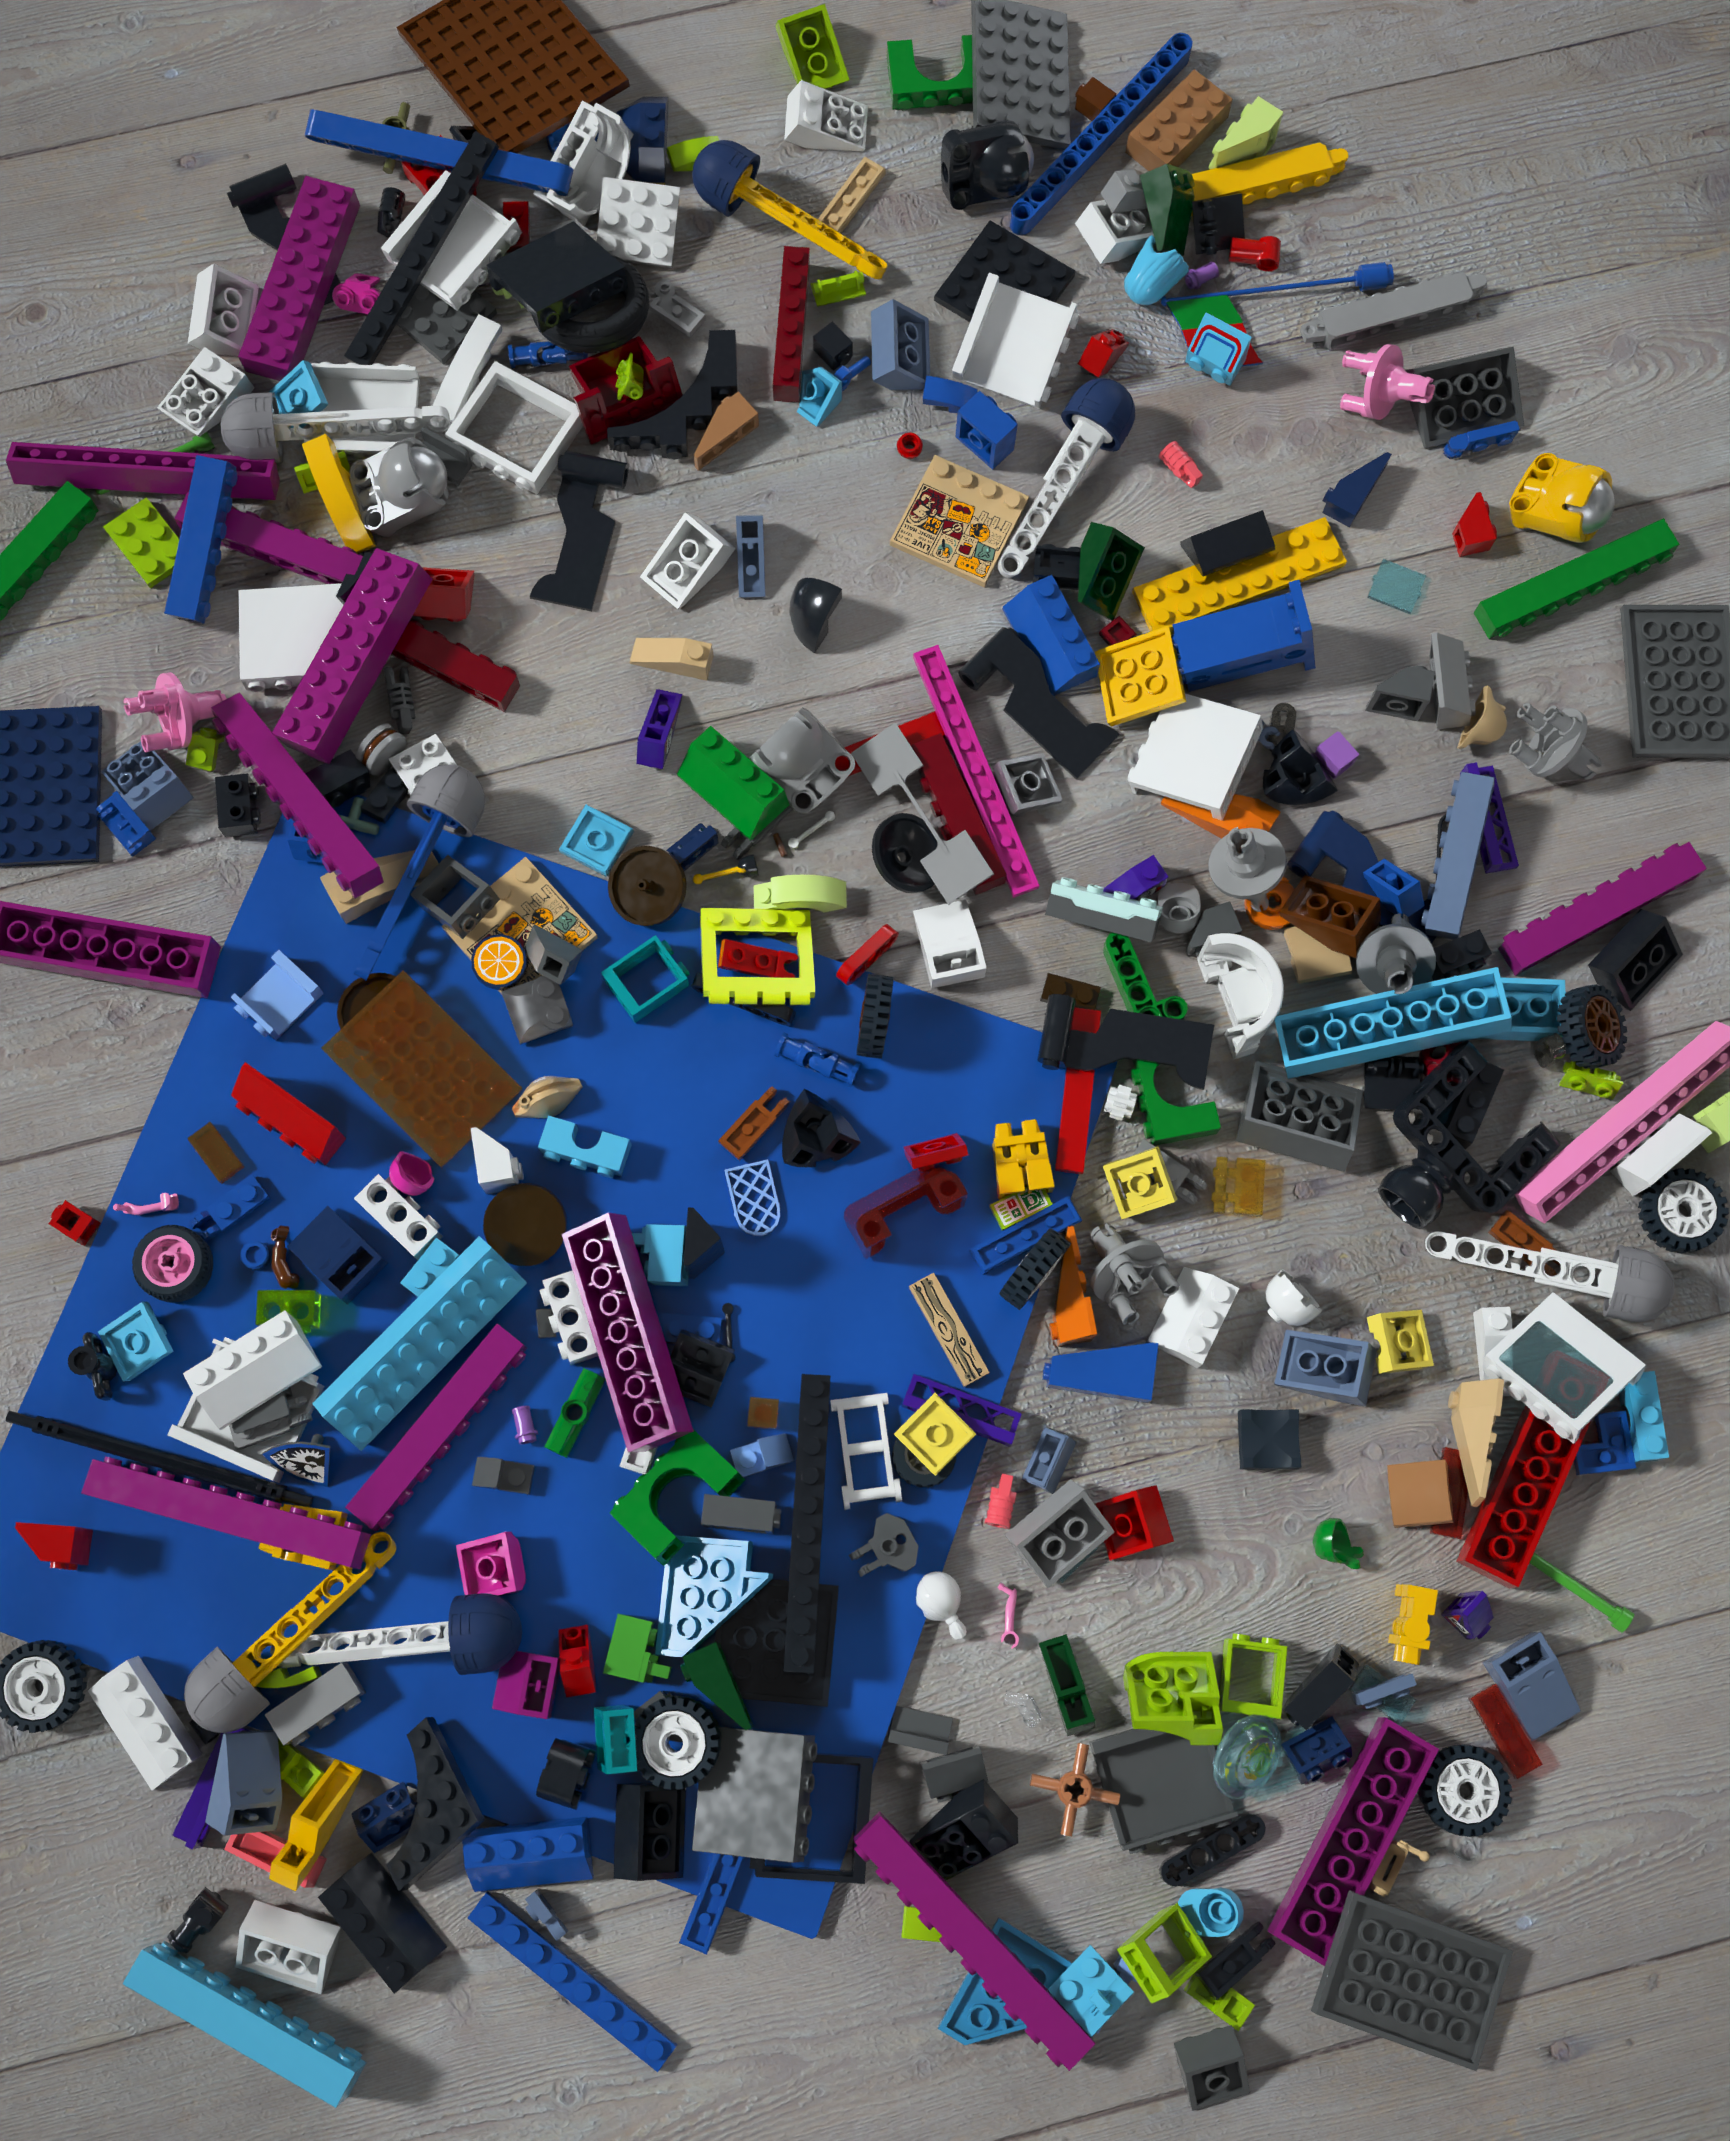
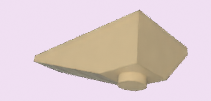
M415 850L373 858L380 867L384 883L356 899L348 890L344 892L336 880L337 875L334 872L320 877L328 895L346 924L391 900ZM432 852L415 886L419 885L439 864Z
M1499 1378L1462 1382L1455 1392L1452 1391L1449 1396L1448 1407L1452 1409L1451 1421L1471 1506L1478 1507L1486 1498L1492 1461L1487 1458V1455H1490L1497 1434L1491 1431L1496 1416L1501 1414L1504 1380Z

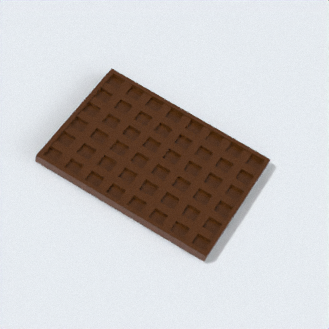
M442 0L396 27L400 37L477 132L496 142L500 147L498 150L518 154L570 123L582 101L594 107L596 103L600 105L630 87L629 79L562 0Z

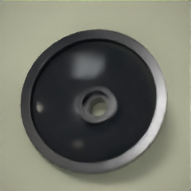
M908 813L895 814L882 821L873 835L872 855L876 868L884 880L895 889L905 893L924 892L935 885L920 862L921 859L936 850L938 846L937 840L925 821L916 815Z

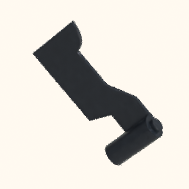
M286 163L229 186L231 191L227 192L232 207L238 206L249 232L277 251L290 218H282L274 198L297 189ZM336 273L324 305L334 302L332 293L334 288L340 284Z
M566 450L564 455L559 456L557 469L561 471L562 476L557 502L566 526V535L555 574H548L539 579L531 591L530 599L592 612L616 524L615 520L594 509L593 506L599 484L619 489L625 488L629 464Z
M1002 627L958 671L961 680L975 691L997 670L1014 685V688L1003 711L1075 779L1119 736V733L1113 728L1101 723H1092L1085 726L1050 693L1039 657L1020 640L1019 634L1012 628Z
M1061 994L1049 995L1038 1054V1062L1042 1063L1043 1068L1058 1070L1061 1067L1089 1072L1122 1059H1131L1176 1066L1177 1074L1183 1082L1194 1088L1204 1090L1214 1031L1213 1024L1110 1009L1097 1033L1072 1030L1076 1000Z

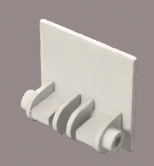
M436 734L389 758L390 763L408 788L410 796L419 779L428 770L440 765H457Z

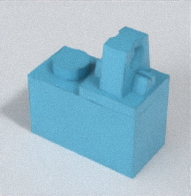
M646 1224V1227H642V1233H632L635 1246L641 1248L640 1253L649 1255V1260H646L644 1266V1274L648 1282L654 1285L688 1286V1275L684 1267L685 1225Z

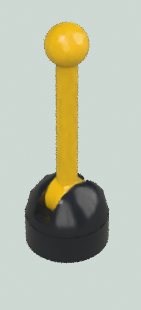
M754 854L743 857L737 867L705 875L695 874L693 882L701 884L704 880L737 872L744 877L759 876Z

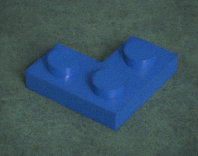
M1626 1411L1597 1414L1595 1422L1599 1443L1580 1446L1574 1459L1576 1476L1635 1469L1636 1463Z

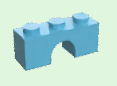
M548 1115L538 1145L545 1159L553 1162H559L560 1159L570 1161V1166L581 1170H586L587 1167L598 1170L597 1174L608 1178H613L614 1175L622 1176L632 1146L629 1139L602 1131L596 1146L590 1149H582L575 1145V1138L578 1132L576 1124Z
M1655 1371L1643 1372L1641 1379L1635 1385L1629 1383L1618 1394L1620 1406H1626L1630 1416V1436L1635 1463L1669 1458Z

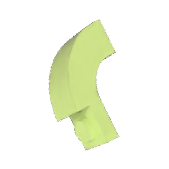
M820 875L772 877L771 882L754 885V909L809 908L823 913L847 908L846 882L837 878Z

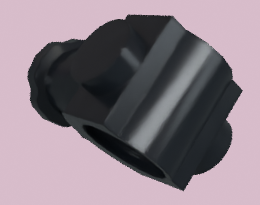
M205 1887L183 1914L184 1921L182 1924L168 1934L167 1938L170 1944L179 1952L188 1953L192 1949L194 1940L199 1935L209 1933L222 1918L229 1905L221 1899L218 1893L211 1892Z

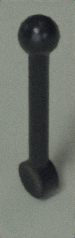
M726 1303L722 1307L726 1320L727 1347L732 1348L731 1314L734 1308L732 1304ZM733 1353V1356H732V1358H731L730 1363L733 1362V1361L735 1360V1358H736V1356H735L734 1353Z

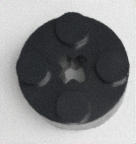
M555 1738L546 1758L548 1759L546 1767L542 1770L536 1796L577 1810L582 1797V1792L579 1790L585 1791L591 1776L588 1773L587 1767H592L597 1751Z

